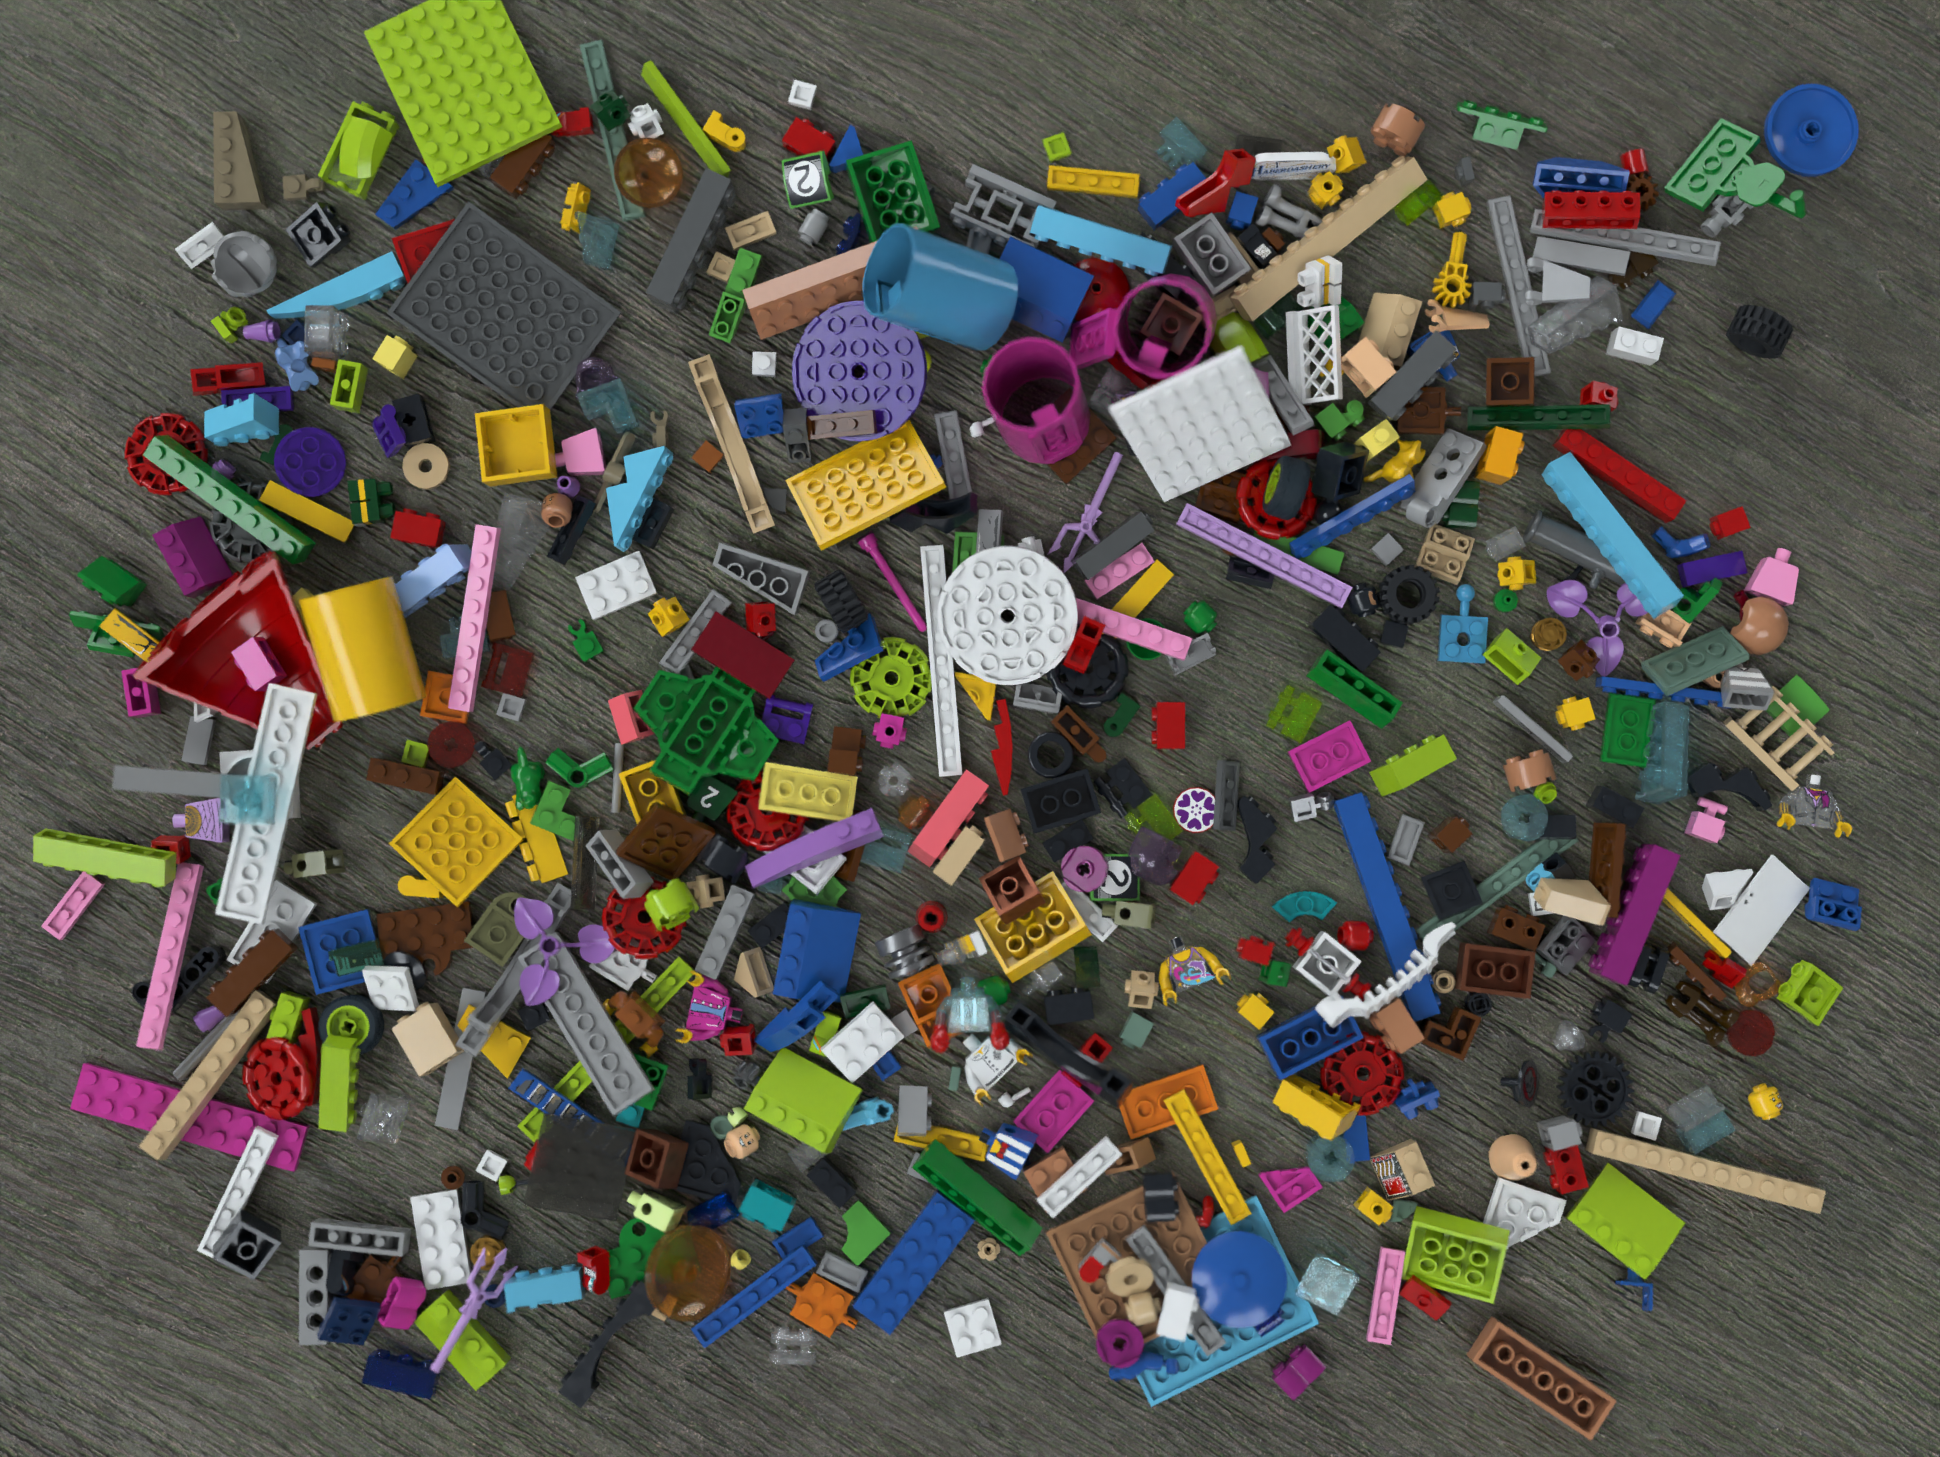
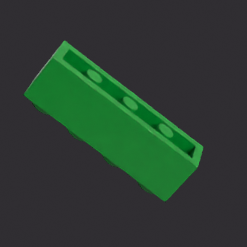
M1328 649L1316 659L1306 675L1380 729L1393 720L1403 702Z

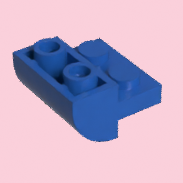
M1813 878L1810 881L1809 902L1805 904L1806 918L1811 921L1852 931L1859 930L1862 907L1858 906L1859 889Z

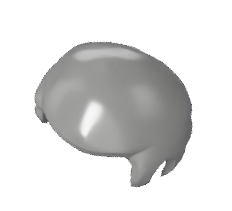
M247 231L229 233L221 238L214 247V259L211 260V265L214 269L212 279L233 297H252L263 292L272 284L277 272V257L272 247L261 237Z

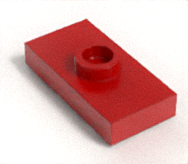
M1414 1275L1399 1290L1401 1296L1436 1321L1451 1307V1301Z

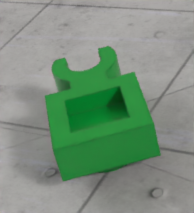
M579 619L578 621L581 624L580 630L575 631L572 625H568V630L571 634L577 636L578 639L572 643L585 663L605 651L594 631L587 633L585 621Z

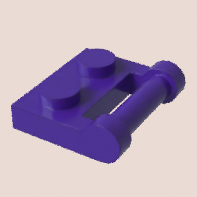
M387 404L381 409L380 416L373 420L372 427L386 457L390 458L395 456L406 443V435L394 418L396 414L394 406Z
M773 695L770 700L766 699L762 722L776 738L804 745L814 704L806 703L805 705L776 698ZM773 706L803 713V720L772 713Z

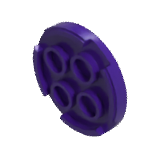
M314 427L299 428L288 433L279 442L274 454V468L281 483L292 492L305 497L321 496L333 490L342 480L346 468L345 453L339 441L329 432Z

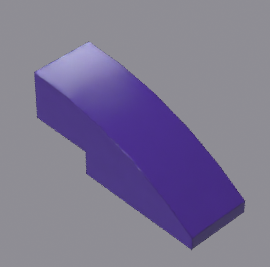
M1743 551L1677 565L1682 588L1703 584L1706 581L1711 582L1715 577L1720 580L1748 573Z

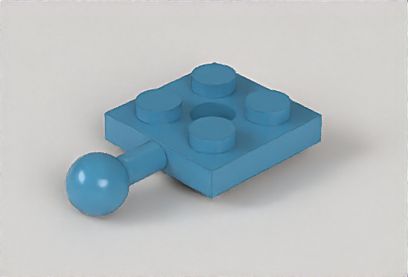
M1463 584L1456 591V596L1461 601L1460 616L1440 615L1437 661L1485 664L1486 658L1483 656V653L1486 651L1488 617L1469 616V602L1474 598L1475 590L1471 585ZM1462 632L1467 634L1469 638L1465 646H1461L1457 642V636Z

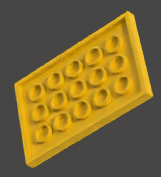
M910 420L898 430L885 437L871 441H862L785 480L821 551L946 488L941 475Z

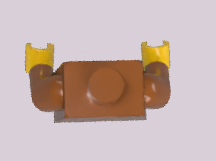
M635 990L629 996L627 993L620 991L604 1001L603 1005L610 1016L616 1010V1017L638 1038H648L647 1042L639 1047V1050H644L647 1055L646 1058L653 1055L658 1050L657 1045L663 1036L661 1026L666 1021Z

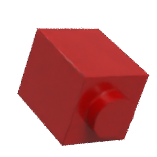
M1743 506L1709 518L1711 522L1709 525L1710 530L1717 537V540L1751 528Z

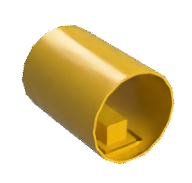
M393 576L299 600L333 721H343L415 702L427 696Z

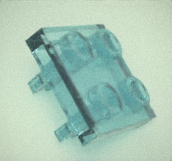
M1317 1253L1296 1288L1295 1295L1338 1316L1357 1284L1359 1274Z

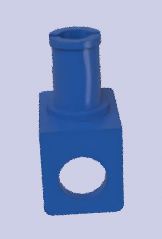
M1628 1268L1627 1279L1625 1281H1615V1284L1643 1287L1642 1310L1652 1311L1653 1284L1644 1283L1640 1276Z

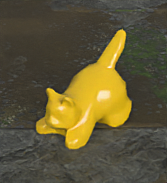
M1398 439L1397 442L1400 450L1397 455L1388 460L1382 469L1364 477L1363 481L1373 482L1383 477L1388 482L1394 483L1408 474L1414 479L1412 467L1422 461L1426 452L1424 449H1420L1421 441H1401Z

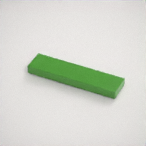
M1254 530L1253 537L1293 557L1289 543L1297 538L1286 539V537H1280L1279 540H1273L1256 534L1257 531ZM1321 546L1309 556L1298 560L1320 571L1337 576L1344 552Z

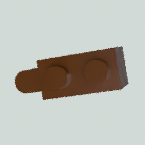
M1068 705L1050 722L1061 735H1064L1070 741L1071 745L1081 755L1087 753L1097 763H1101L1106 759L1105 750L1097 743L1100 738Z

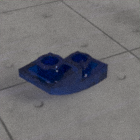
M858 212L854 217L850 216L844 222L843 233L847 240L843 239L835 249L837 251L835 253L836 256L855 248L862 224L861 215Z

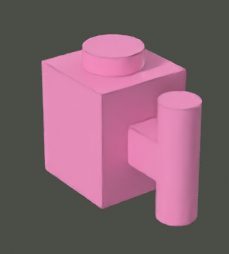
M1701 796L1698 799L1697 805L1705 807L1704 813L1700 811L1692 812L1684 833L1709 843H1718V840H1721L1725 833V827H1723L1725 821L1716 818L1715 815L1716 812L1725 815L1728 806Z

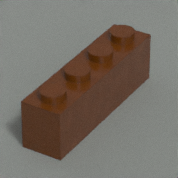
M279 928L272 929L271 931L269 929L266 930L259 937L260 942L255 948L251 946L242 955L244 959L239 964L235 963L226 971L228 976L222 982L220 980L217 981L209 989L211 993L207 996V999L225 1017L234 1016L248 1001L255 990L258 991L298 949Z

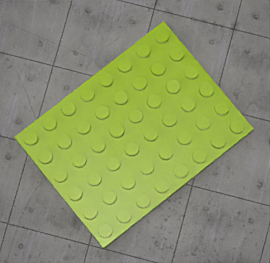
M428 0L364 31L437 187L562 127L501 0Z

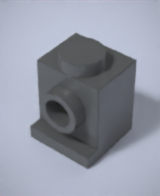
M1473 282L1472 287L1469 289L1471 294L1469 296V310H1474L1478 305L1481 309H1493L1494 306L1503 304L1505 301V290H1502V282Z

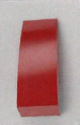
M263 362L215 365L214 368L190 369L193 396L220 394L221 390L250 389L265 386Z

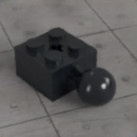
M1349 442L1320 448L1316 458L1317 465L1315 474L1312 477L1311 489L1312 493L1325 497V500L1321 501L1314 511V518L1318 525L1344 512L1339 499L1360 494L1369 454L1368 449Z

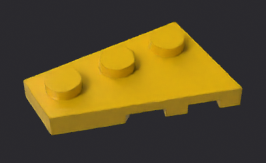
M471 1004L468 1005L457 1024L463 1032L469 1024L467 1020L469 1015L476 1009ZM500 1020L481 1052L508 1079L531 1036Z

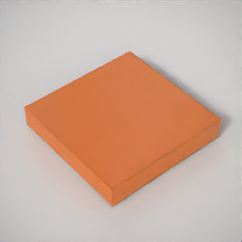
M428 671L425 685L427 696L423 698L420 716L467 724L469 712L448 708L453 679L452 674Z

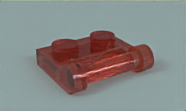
M493 642L491 649L494 650L486 678L482 680L481 687L522 698L534 653ZM502 652L508 653V658L499 685L494 683Z

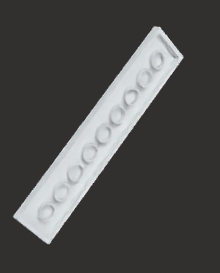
M271 683L268 684L215 913L217 915L258 924L265 923L316 703V693Z

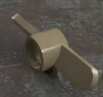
M631 432L624 433L612 460L604 471L602 477L604 482L594 501L596 505L593 512L598 513L607 496L606 488L612 485L623 484L626 480L623 456L629 454L635 441V435Z

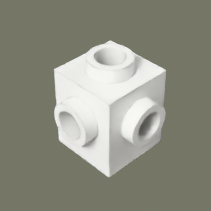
M648 103L639 105L630 112L631 116L629 118L632 122L628 123L634 136L639 135L643 144L664 134L659 124L663 121L657 109L652 111Z

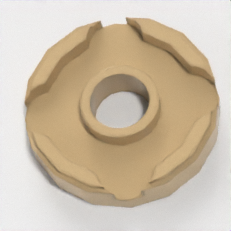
M421 443L407 451L403 459L402 469L406 479L412 485L430 490L439 487L445 482L450 469L448 456L441 448L433 444ZM429 460L432 463L431 470L426 473L422 472V462Z
M1135 1257L1118 1260L1110 1266L1108 1274L1106 1273L1109 1290L1122 1297L1143 1293L1152 1285L1154 1279L1151 1265L1144 1259H1141V1261L1135 1260ZM1129 1275H1134V1276L1131 1277V1278H1125V1277H1127V1276H1129Z

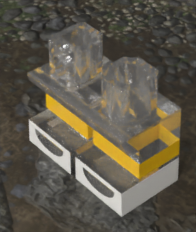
M975 931L944 943L945 949L936 952L935 956L940 966L950 963L951 965H957L965 962L966 954L968 958H973L988 952L979 931Z

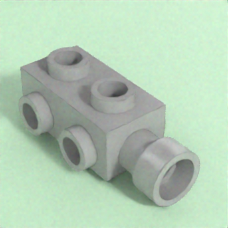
M1719 195L1711 203L1714 208L1708 214L1712 217L1707 218L1700 227L1707 236L1714 238L1721 231V227L1727 228L1731 223L1735 226L1745 216L1742 212L1747 207L1752 209L1754 206L1741 201L1738 195L1727 197Z

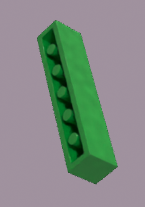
M936 1139L923 1149L912 1166L916 1172L1018 1256L1031 1249L1043 1229L1032 1217H1029L1020 1210L1015 1203L1008 1200L997 1188L991 1186L979 1173L974 1172L962 1159L956 1157L944 1144Z

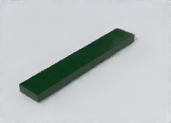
M1610 404L1468 407L1467 431L1492 430L1496 426L1509 430L1610 429Z

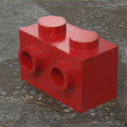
M1578 1145L1556 1151L1544 1146L1546 1152L1543 1153V1158L1546 1166H1550L1552 1175H1549V1181L1553 1189H1556L1561 1194L1589 1187Z

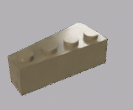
M237 111L213 112L214 203L222 210L268 209L263 195L262 183L257 172L256 160L253 157L245 119Z

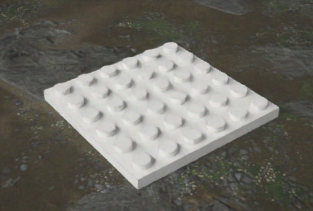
M1241 346L1109 407L1112 416L1164 502L1291 446L1290 439Z

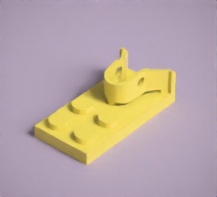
M766 762L764 764L758 809L838 822L851 817L853 814L858 777Z

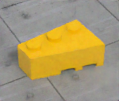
M1295 1074L1283 1079L1272 1102L1282 1112L1291 1114L1302 1125L1314 1129L1318 1132L1319 1136L1330 1141L1350 1129L1361 1105L1354 1102L1352 1106L1339 1100L1340 1095L1336 1093L1330 1096L1319 1091V1085Z

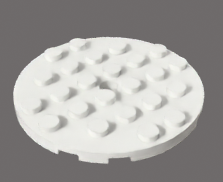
M1018 546L992 547L968 557L948 578L938 605V625L941 638L946 649L956 660L955 662L969 674L971 673L984 679L983 681L994 684H1023L1042 677V675L1055 668L1065 657L1074 640L1077 629V602L1067 577L1047 557L1031 549ZM1008 609L1015 616L1012 621L1007 622L1002 619L1001 613Z

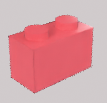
M642 690L624 693L608 700L621 745L654 735V732L634 711L635 705L643 695Z

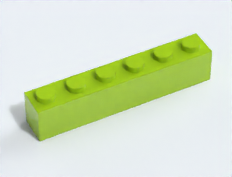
M47 828L33 836V862L42 863L46 867H64L67 871L80 870L85 871L89 875H106L110 879L122 878L128 879L132 883H149L153 887H164L176 879V852Z

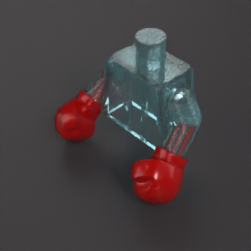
M962 978L961 988L951 989L950 996L945 997L937 1009L936 1025L930 1039L931 1048L936 1053L942 1054L946 1052L950 1044L948 1033L992 1031L990 1036L991 1045L995 1050H1004L1009 1045L1010 1036L1005 1029V1024L1002 1022L999 1006L991 995L985 994L984 988L975 987L974 978Z

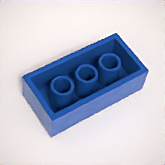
M1317 1005L1256 1035V1038L1276 1077L1282 1080L1363 1039L1364 1037L1354 1017L1349 1016L1339 1025L1332 1028L1316 1011ZM1307 1032L1312 1033V1038L1310 1040H1305V1034Z

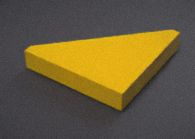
M955 672L956 679L986 720L991 721L996 684L983 681L984 679L975 675Z

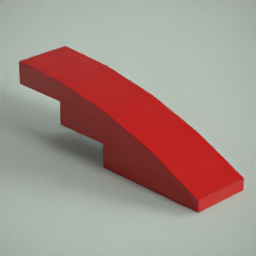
M1006 699L996 701L1002 724L993 726L999 749L991 751L1003 796L1008 795L1013 747Z
M316 1007L301 1011L307 1034L298 1036L301 1049L309 1060V1070L313 1072V1091L308 1097L309 1103L307 1107L317 1104L320 1095L322 1040L319 1033V1017Z

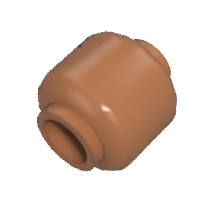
M560 493L547 495L542 503L541 516L543 521L554 528L567 525L572 516V501L569 497Z

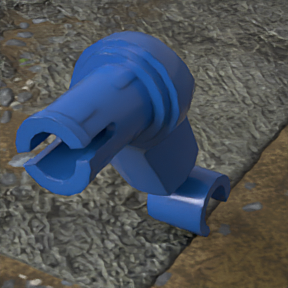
M1142 1351L1139 1359L1133 1365L1126 1368L1112 1366L1109 1369V1377L1114 1381H1119L1123 1378L1132 1380L1145 1370L1160 1371L1162 1366H1166V1374L1173 1375L1179 1372V1363L1174 1358L1163 1360V1355Z

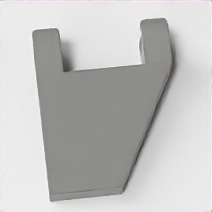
M1529 258L1527 260L1529 273L1543 271L1542 292L1527 291L1525 294L1528 306L1552 302L1590 301V277L1543 259Z

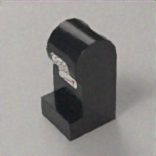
M1253 224L1239 235L1237 240L1253 262L1260 269H1265L1270 265V260L1278 254L1259 233L1260 230Z

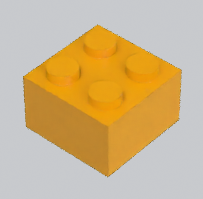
M1498 426L1489 431L1484 439L1487 448L1479 459L1474 478L1502 485L1510 480L1512 476L1515 477L1519 466L1516 463L1518 454L1522 453L1525 441H1522L1523 433Z

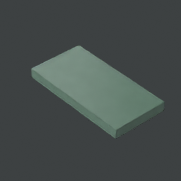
M1722 626L1681 644L1680 647L1672 648L1641 662V668L1662 692L1669 696L1749 660V653Z

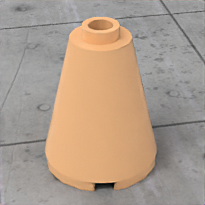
M1517 1134L1503 1135L1492 1143L1489 1150V1162L1491 1169L1500 1178L1518 1181L1532 1175L1536 1170L1534 1148L1524 1137Z

